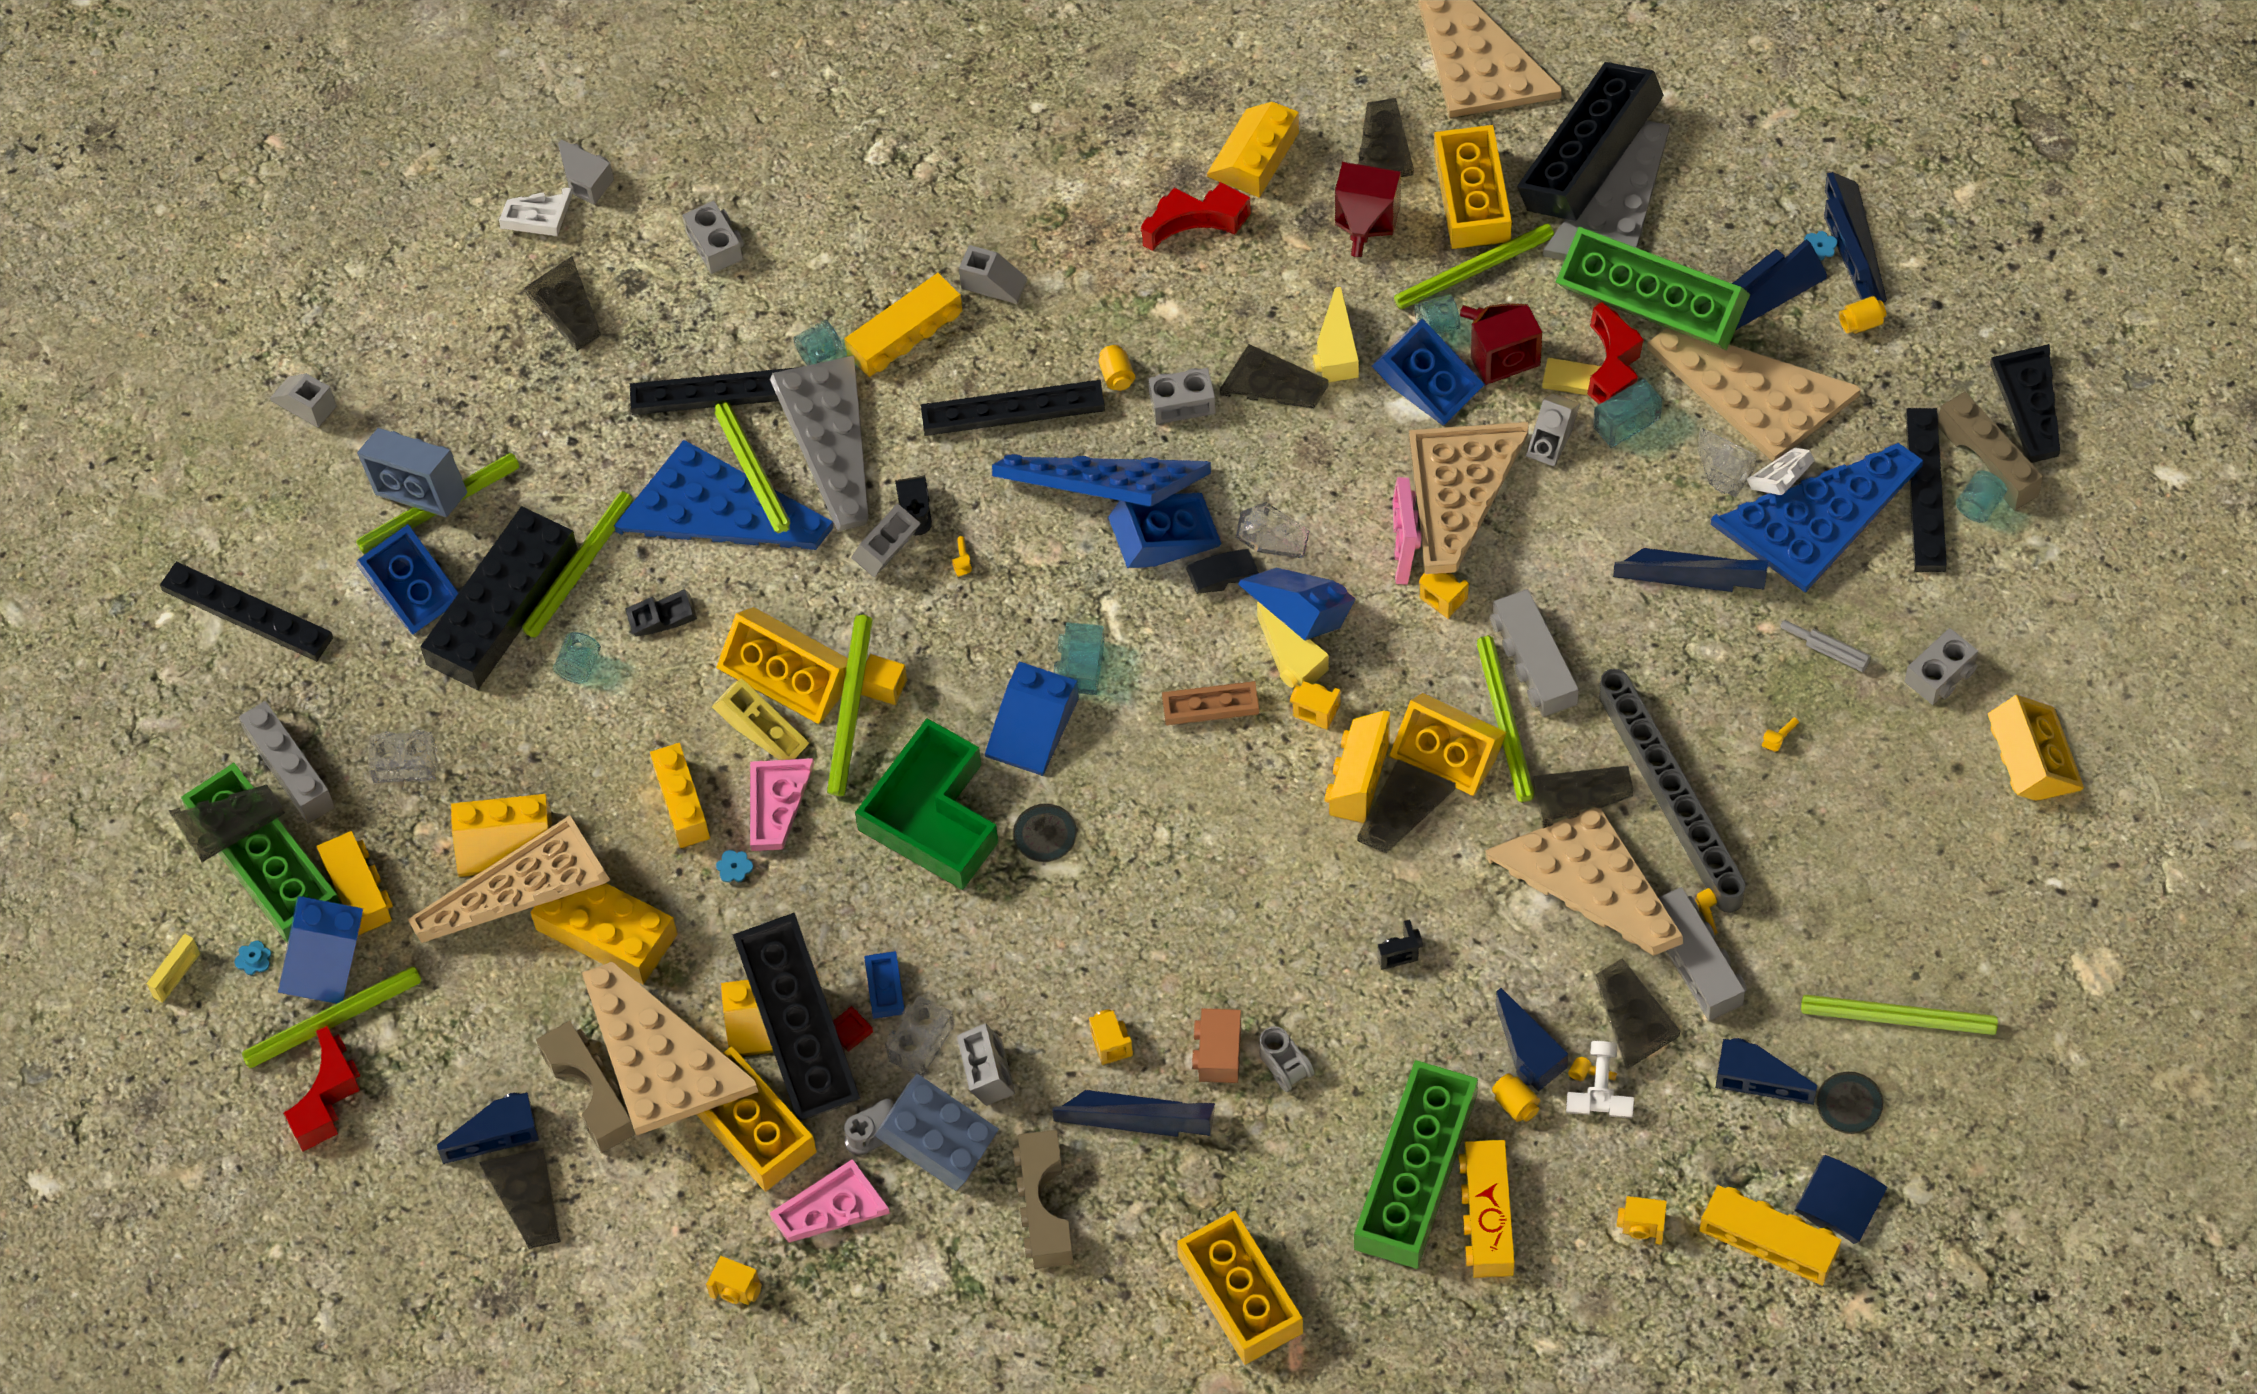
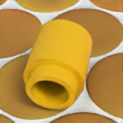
M1871 296L1846 305L1844 310L1839 311V320L1847 334L1851 332L1857 334L1882 325L1887 313L1883 302Z
M1119 345L1105 347L1099 354L1098 363L1107 387L1117 391L1129 388L1135 380V373L1127 352Z
M1507 1073L1492 1087L1495 1100L1516 1122L1522 1120L1527 1122L1538 1113L1540 1098L1518 1076L1514 1077L1511 1073Z

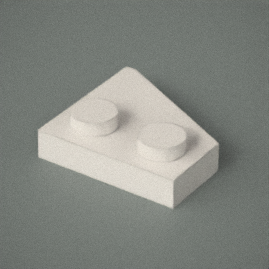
M563 188L562 194L545 197L543 192L529 197L508 199L499 219L500 229L558 236L572 199L571 188Z
M1793 448L1747 478L1751 490L1782 495L1815 460L1810 450Z

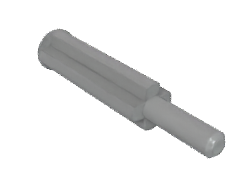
M1786 620L1782 621L1780 625L1781 629L1806 640V646L1861 672H1864L1870 663L1871 655L1816 629H1812L1809 632Z

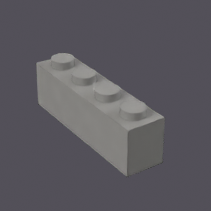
M1526 589L1493 601V614L1490 615L1492 627L1495 632L1500 631L1503 637L1504 651L1508 657H1513L1516 663L1515 671L1521 683L1525 682L1529 689L1527 694L1532 707H1538L1542 717L1577 705L1579 689L1529 590Z
M266 701L239 716L247 738L307 824L335 808L328 789Z
M1682 887L1658 897L1683 935V944L1666 952L1707 1020L1710 1021L1743 1006L1744 995L1747 991L1745 982L1740 974L1735 975L1731 969L1730 958L1723 947L1719 948L1717 946L1710 924L1707 921L1703 923L1698 914L1699 908L1695 899L1692 896H1687Z

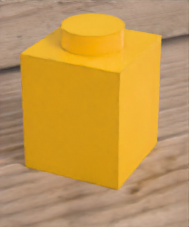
M870 654L866 661L861 695L896 705L907 682L905 664Z

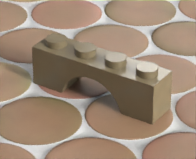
M1965 391L1941 406L1938 428L1956 447L1959 445L1968 446L1979 455L1992 476L1995 490L2014 511L2039 496L2043 475Z
M568 1021L536 1039L540 1054L555 1078H578L586 1082L593 1089L591 1102L582 1113V1118L588 1133L601 1154L636 1135L626 1104L622 1106L617 1098L621 1093L612 1078L606 1080L602 1072L606 1069L597 1053L591 1056L587 1049L590 1046L589 1040L581 1028L576 1031L571 1021Z
M1057 1130L1018 1134L1019 1147H1013L1015 1167L1022 1166L1023 1177H1016L1018 1196L1025 1197L1026 1207L1020 1208L1022 1228L1029 1227L1030 1233L1029 1238H1024L1026 1258H1033L1034 1269L1074 1264L1069 1221L1050 1214L1040 1201L1045 1186L1053 1178L1063 1173Z

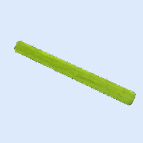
M1550 224L1539 226L1396 294L1394 301L1399 309H1405L1551 240L1554 236V231Z
M727 402L723 404L718 403L715 406V415L776 533L787 532L790 529V520L731 405Z
M509 453L462 479L467 490V494L462 500L519 469V462L515 455ZM413 507L359 537L356 540L357 546L363 554H366L407 524L412 529L437 514Z
M621 491L613 500L523 624V632L526 635L536 638L614 532L616 522L633 503L634 500L630 494Z
M856 615L853 623L827 793L833 796H844L846 793L873 619L867 615Z
M1489 635L1477 639V648L1498 728L1507 732L1502 744L1516 797L1521 803L1534 799V790L1494 638Z
M411 966L244 1050L241 1053L242 1058L248 1068H253L317 1036L315 1031L325 1026H328L330 1029L420 984L421 977L417 969Z
M1803 995L1801 1002V1012L1809 1015L1989 1035L1996 1034L1998 1029V1017L1995 1015L1815 995Z

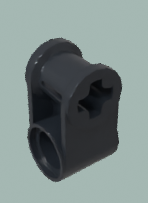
M925 475L895 480L899 505L921 523L913 535L926 534L932 527V518Z

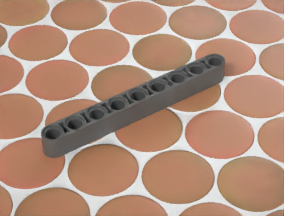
M1620 669L1605 671L1601 676L1599 698L1706 889L1710 888L1717 900L1716 906L1720 910L1729 913L1739 910L1743 905L1746 885L1741 873L1627 674ZM1609 687H1617V688H1619V690L1614 691V690H1610V689H1608V688H1609ZM1623 712H1632L1634 715H1624ZM1637 737H1646L1648 740L1641 741ZM1652 762H1660V763H1662L1663 765H1661V766H1654V765H1652L1651 763H1652ZM1674 787L1677 789V791L1672 792L1666 790L1665 788ZM1685 812L1691 814L1692 816L1683 817L1680 815V813ZM1703 838L1707 842L1698 843L1694 839ZM1718 864L1721 868L1713 869L1709 865ZM1733 890L1736 892V894L1728 895L1723 891Z

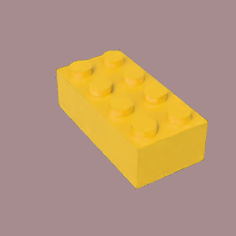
M1493 125L1434 132V156L1451 249L1510 241L1512 220Z
M607 883L534 906L530 912L537 931L603 965L609 962L615 963L631 978L643 985L678 935L672 916Z
M731 1046L723 1054L755 1080L759 1092L696 1115L766 1192L817 1153L813 1135Z
M1236 1210L1177 1241L1178 1258L1244 1365L1303 1334V1318Z

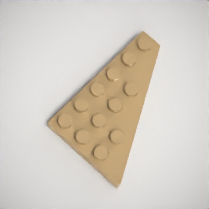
M1417 0L1449 118L1561 98L1562 91L1560 86L1473 0Z
M1669 328L1664 329L1647 343V349L1772 462L1793 449L1860 396L1861 392L1857 385L1729 345L1726 351Z
M1528 422L1409 430L1425 574L1452 573L1458 570L1528 436Z
M1599 806L1485 850L1486 859L1490 864L1495 862L1508 869L1511 876L1525 880L1527 885L1547 896L1549 894L1556 896L1565 902L1566 907L1573 911L1581 912L1584 917L1604 928L1606 926L1611 927L1621 933L1623 939L1630 943L1638 944L1641 949L1653 956L1683 944V935Z
M569 815L409 918L408 921L421 943L605 884L610 881V878L580 829Z
M609 962L582 972L636 1136L759 1092L752 1077L615 963Z

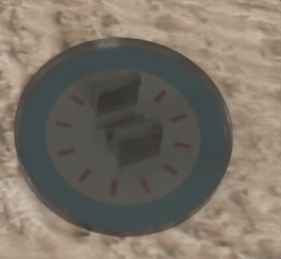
M1038 804L1026 809L1019 815L1013 828V838L1017 849L1025 857L1038 862L1055 861L1065 856L1074 846L1077 836L1073 817L1062 807L1053 804Z
M1840 1072L1830 1076L1821 1085L1817 1095V1109L1823 1121L1834 1130L1848 1134L1861 1133L1873 1127L1881 1117L1883 1096L1877 1084L1869 1077L1857 1072Z

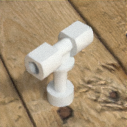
M1606 1041L1591 1042L1590 1055L1597 1057L1595 1087H1588V1093L1568 1092L1566 1113L1589 1115L1590 1111L1608 1112L1609 1117H1633L1634 1097L1614 1096V1089L1608 1088L1610 1058L1617 1057V1043Z

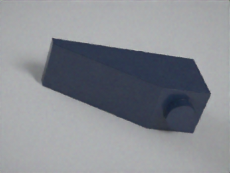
M1500 988L1496 991V1009L1516 1073L1526 1085L1529 1086L1531 1084L1539 1092L1567 1069L1568 1053Z
M1741 1038L1723 1039L1715 1088L1814 1105L1817 1090L1815 1083L1757 1044L1749 1043Z
M510 1093L502 1099L493 1101L438 1143L437 1150L442 1163L446 1164L539 1141L533 1108L528 1093Z

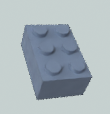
M377 428L357 452L372 489L377 496L448 517L467 494L462 475L459 473L454 461V456L444 446H436L426 443L421 439L403 436L395 431L390 432Z
M916 1074L907 1084L874 1136L957 1191L966 1182L999 1128L919 1074Z

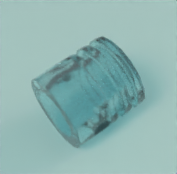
M1451 294L1430 299L1429 303L1423 301L1422 305L1420 303L1414 305L1417 322L1423 318L1436 333L1443 334L1460 329L1458 309Z
M825 319L821 321V324L817 323L814 327H810L793 338L795 347L806 365L824 362L830 356H834L837 352L840 353L843 350L837 332Z
M1984 470L1977 471L1956 499V506L1968 519L1984 523L1990 518L2002 498L2006 495L2007 488L1996 475Z
M569 632L566 634L553 670L558 676L572 683H586L601 650L600 644L586 634Z

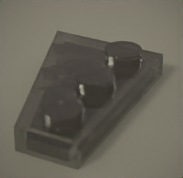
M1396 98L1368 102L1358 164L1400 171L1401 177L1413 176L1414 168Z
M573 256L524 287L528 298L576 351L601 336Z
M1248 344L1220 387V395L1231 397V394L1247 396V399L1256 401L1259 398L1276 400L1278 404L1314 409L1329 384L1328 379Z
M1398 759L1359 831L1357 841L1384 853L1389 852L1456 789V783Z
M1628 766L1533 776L1534 790L1543 829L1552 826L1553 820L1567 816L1568 819L1580 816V811L1592 806L1602 808L1633 797V784Z
M268 785L229 794L227 799L209 803V800L199 802L197 807L182 811L180 808L169 810L172 819L201 862L206 861L285 814L283 807Z
M1623 958L1596 974L1595 981L1626 1070L1680 1037L1678 1027Z
M544 1148L479 1162L482 1171L507 1210L528 1249L561 1242Z

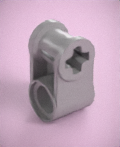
M1271 1026L1262 1032L1260 1036V1057L1272 1072L1282 1090L1289 1092L1292 1089V1085L1306 1076L1311 1078L1315 1075L1308 1058L1298 1049L1283 1028ZM1276 1042L1282 1047L1278 1050H1271L1267 1045Z
M892 1099L881 1100L872 1107L847 1119L844 1125L846 1135L845 1146L850 1153L864 1155L886 1144L874 1135L895 1103Z

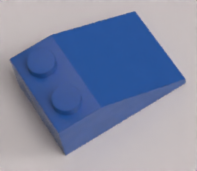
M1423 318L1412 325L1372 365L1373 369L1392 389L1442 426L1485 385Z
M1202 493L1173 494L1153 506L1119 501L1108 516L1127 568L1155 567L1218 548L1222 544Z
M408 524L360 557L356 562V566L373 589L412 635L442 615L458 595V591Z
M1277 567L1241 579L1238 583L1239 586L1304 641L1341 628L1356 600L1347 592L1343 585L1334 580Z
M1019 661L1007 685L985 751V757L1043 776L1079 700L1077 680Z
M298 896L278 993L335 1004L343 1001L363 908Z

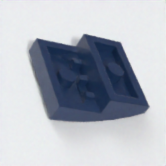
M1823 1155L1794 1211L1819 1228L1828 1226L1851 1243L1856 1244L1860 1242L1888 1187L1847 1163Z

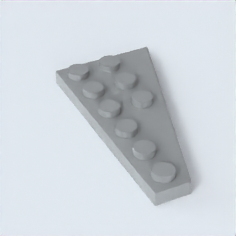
M1652 121L1645 122L1578 220L1566 219L1543 249L1544 257L1564 261L1578 227L1638 248L1670 125Z
M854 355L772 373L770 378L771 384L837 531L866 525L868 509Z

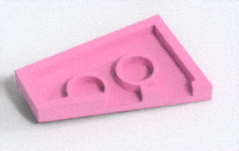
M1397 477L1392 504L1393 530L1396 533L1394 557L1395 560H1399L1397 572L1395 573V583L1408 585L1415 549H1420L1421 531L1416 530L1419 519L1418 510H1413L1416 503V492L1411 490L1410 480L1405 477Z
M813 758L750 762L751 851L784 849L814 767Z
M852 1159L771 1211L770 1217L788 1243L887 1215L890 1214V1211Z

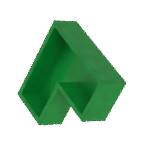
M926 718L855 811L858 831L959 889L964 890L999 843L995 823L955 801L982 766L979 747Z

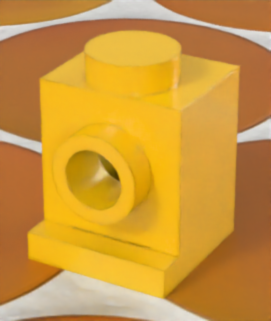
M1424 572L1419 580L1420 599L1447 619L1468 599L1469 583L1466 580L1459 583L1457 578L1451 573L1425 574Z
M1303 681L1301 686L1296 685L1290 697V703H1293V716L1328 730L1341 705L1340 689L1334 688L1333 692H1330L1320 684L1312 685Z
M1102 1010L1093 1017H1089L1090 1032L1102 1065L1133 1056L1132 1041L1130 1036L1128 1037L1125 1023L1123 1020L1117 1021L1114 1010Z
M1627 1196L1625 1208H1618L1616 1227L1623 1228L1622 1234H1628L1632 1238L1647 1239L1653 1237L1656 1238L1655 1244L1662 1245L1667 1201Z
M720 1255L706 1286L709 1296L713 1299H716L718 1294H720L721 1298L729 1303L738 1304V1302L749 1305L751 1301L755 1302L757 1300L762 1284L760 1283L757 1269Z

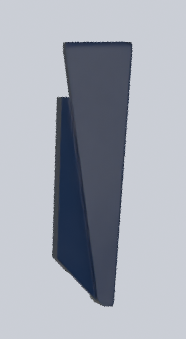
M1834 172L1827 173L1825 193L1828 200H1826L1824 212L1827 226L1831 235L1837 239V248L1860 299L1863 300L1874 296L1877 300H1881L1884 303L1887 301L1859 186L1854 180Z
M1807 239L1804 240L1786 257L1779 250L1775 249L1732 283L1742 287L1750 294L1736 330L1827 278V273L1811 242Z
M1643 548L1624 561L1615 562L1613 577L1733 592V586L1765 590L1768 560H1737Z
M1084 1090L1064 1105L1053 1107L1052 1114L1054 1122L1178 1137L1179 1132L1211 1136L1215 1103H1183Z

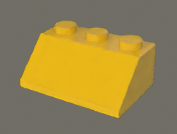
M1275 102L1247 108L1207 172V177L1260 198L1299 134V112Z
M1422 693L1410 700L1389 757L1474 796L1495 763L1507 732Z
M2015 695L1988 713L1991 722V732L1998 741L2001 759L2007 766L2011 777V787L2018 796L2038 801L2084 789L2053 706Z
M1380 711L1355 718L1352 721L1350 731L1344 730L1341 740V748L1344 749L1342 757H1336L1333 767V775L1336 776L1334 784H1328L1325 794V802L1329 803L1330 816L1367 823L1390 744L1389 711Z
M546 794L451 803L452 837L458 877L478 875L551 828V809Z
M740 980L721 983L728 1048L733 1046L742 1057L774 1053L749 981Z

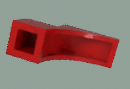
M1219 182L1213 191H1208L1203 202L1174 187L1168 196H1163L1160 199L1154 214L1151 217L1148 216L1143 221L1140 230L1143 246L1153 251L1168 237L1194 228H1214L1235 235L1251 214L1250 197L1222 182Z
M1601 302L1593 307L1590 327L1601 339L1606 359L1601 367L1591 375L1587 394L1609 413L1635 395L1638 376L1629 365L1640 358L1644 339L1636 329L1626 324L1615 310L1610 309Z
M328 1026L315 1031L321 1047V1064L314 1084L296 1105L283 1112L302 1152L338 1134L334 1122L339 1119L332 1104L360 1091L356 1079L361 1077L352 1059L346 1062L342 1053L346 1052L347 1049L340 1035L332 1036Z

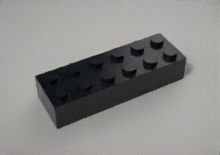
M1604 62L1517 185L1527 211L1572 221L1578 220L1664 95L1654 70Z
M521 506L420 646L426 665L473 689L479 690L519 634L525 621L578 550L573 530Z
M791 913L732 934L797 1119L801 1122L861 1100L796 914Z

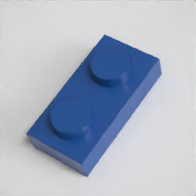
M896 951L864 956L873 1019L905 1014Z

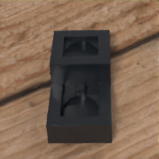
M1249 549L1235 550L1207 557L1189 564L1186 568L1196 594L1224 591L1228 583H1238L1241 579L1259 574Z
M686 589L659 601L652 596L625 609L632 634L635 637L676 628L697 619L690 593Z

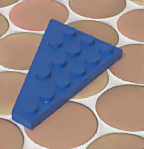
M685 440L680 443L614 525L615 531L620 535H623L624 532L644 533L645 537L664 536L670 539L691 540L692 537L710 538L712 542L722 543L730 541L734 544L759 545V542L779 544L780 547L784 548L797 546L801 549L817 550L834 528L833 521L774 489L790 520V529L787 532L776 533L746 474Z
M1897 443L1885 448L1882 452L1866 455L1863 460L1846 466L1843 464L1821 473L1818 477L1802 480L1801 484L1789 488L1782 495L1769 493L1759 497L1754 502L1738 505V509L1718 516V514H1715L1711 518V526L1757 559L1768 560V566L1806 593L1922 467L1923 460Z
M1010 454L992 464L993 477L1145 506H1153L1211 474V462L1159 460L1153 457L1142 459H1101L1087 456H1076L1073 458L1022 457L1021 455Z

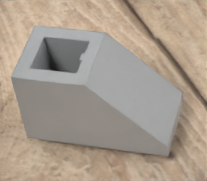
M560 140L558 146L572 195L595 205L614 180L610 162L601 155L595 156L585 151L578 144H570Z
M972 245L968 246L959 267L961 289L1015 304L1018 303L1027 283V277L999 253Z
M307 373L288 376L270 397L271 402L317 428L337 407L330 386Z
M1553 393L1544 398L1526 457L1555 466L1573 430L1581 403Z

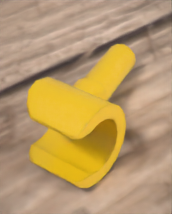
M963 536L957 538L959 557L952 559V565L957 577L972 572L970 557L966 552L965 537Z
M1792 718L1778 733L1767 729L1761 746L1774 752L1779 751L1784 738L1799 724L1798 719Z
M1707 888L1697 894L1695 901L1699 912H1702L1705 921L1710 924L1714 935H1716L1718 932L1710 907L1716 905L1717 900L1712 890Z
M1585 1057L1576 1058L1568 1072V1075L1577 1081H1584L1587 1074L1593 1076L1596 1074V1066H1593ZM1609 1071L1608 1079L1615 1081L1617 1073Z

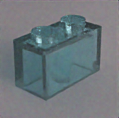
M1643 378L1596 406L1594 409L1593 428L1609 447L1613 448L1661 419L1662 398Z
M1066 622L1065 634H1059L1058 652L1062 654L1061 661H1055L1054 673L1077 680L1078 694L1097 695L1105 645L1104 626Z

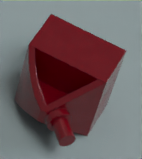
M1342 162L1335 187V225L1351 234L1350 240L1353 241L1351 256L1362 257L1364 243L1368 242V237L1394 234L1401 206V172Z
M1497 304L1485 308L1478 307V309L1466 305L1462 306L1460 316L1473 320L1470 358L1485 385L1541 366L1543 332L1528 304Z

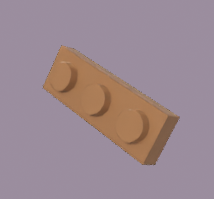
M1255 681L1162 692L1166 726L1259 714Z

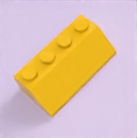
M752 607L735 614L716 668L737 680L742 678L753 689L820 724L842 696L848 658L759 609Z

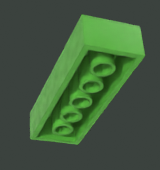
M1578 227L1556 279V283L1566 290L1600 303L1603 302L1613 308L1726 351L1750 296L1740 286L1582 227Z
M235 763L227 766L181 796L189 817L287 944L298 896L340 904L335 891Z
M1414 1061L1354 1232V1250L1418 1269L1478 1095V1078L1421 1061Z

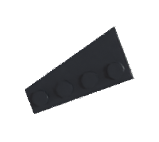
M2050 344L1991 357L1990 366L2027 459L2034 463L2059 457L2060 442L2055 413V393L2053 392L2052 384L2053 373L2050 364Z

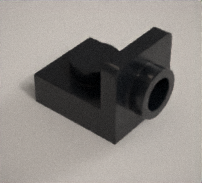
M1410 919L1403 921L1404 938L1394 937L1385 940L1382 944H1378L1377 959L1381 970L1418 961L1419 948L1423 947V942L1419 929L1413 930Z

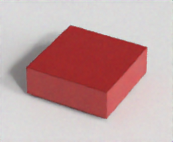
M852 1006L833 1020L842 1046L848 1052L873 1033L872 1026Z

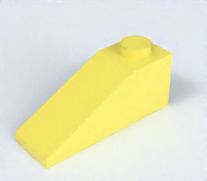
M1341 287L1334 289L1317 341V354L1312 355L1315 373H1321L1323 384L1359 378V360Z
M1257 602V617L1283 682L1291 688L1296 685L1301 686L1303 681L1313 685L1329 670V655L1311 639L1304 641L1261 603Z
M742 678L733 683L712 706L734 729L778 760L796 759L809 744L794 727Z

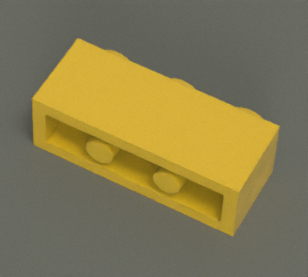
M680 742L650 751L653 768L679 847L683 848L709 840L710 836Z
M352 831L317 845L316 847L342 905L363 908L358 936L391 922L392 919L388 909L393 907L387 891L383 890L380 892L376 885L382 881L375 865L373 864L368 867L365 861L370 855L363 840L356 841Z

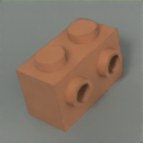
M1202 1008L1201 1020H1195L1194 1040H1200L1199 1050H1193L1192 1069L1198 1070L1199 1082L1238 1083L1241 1010Z

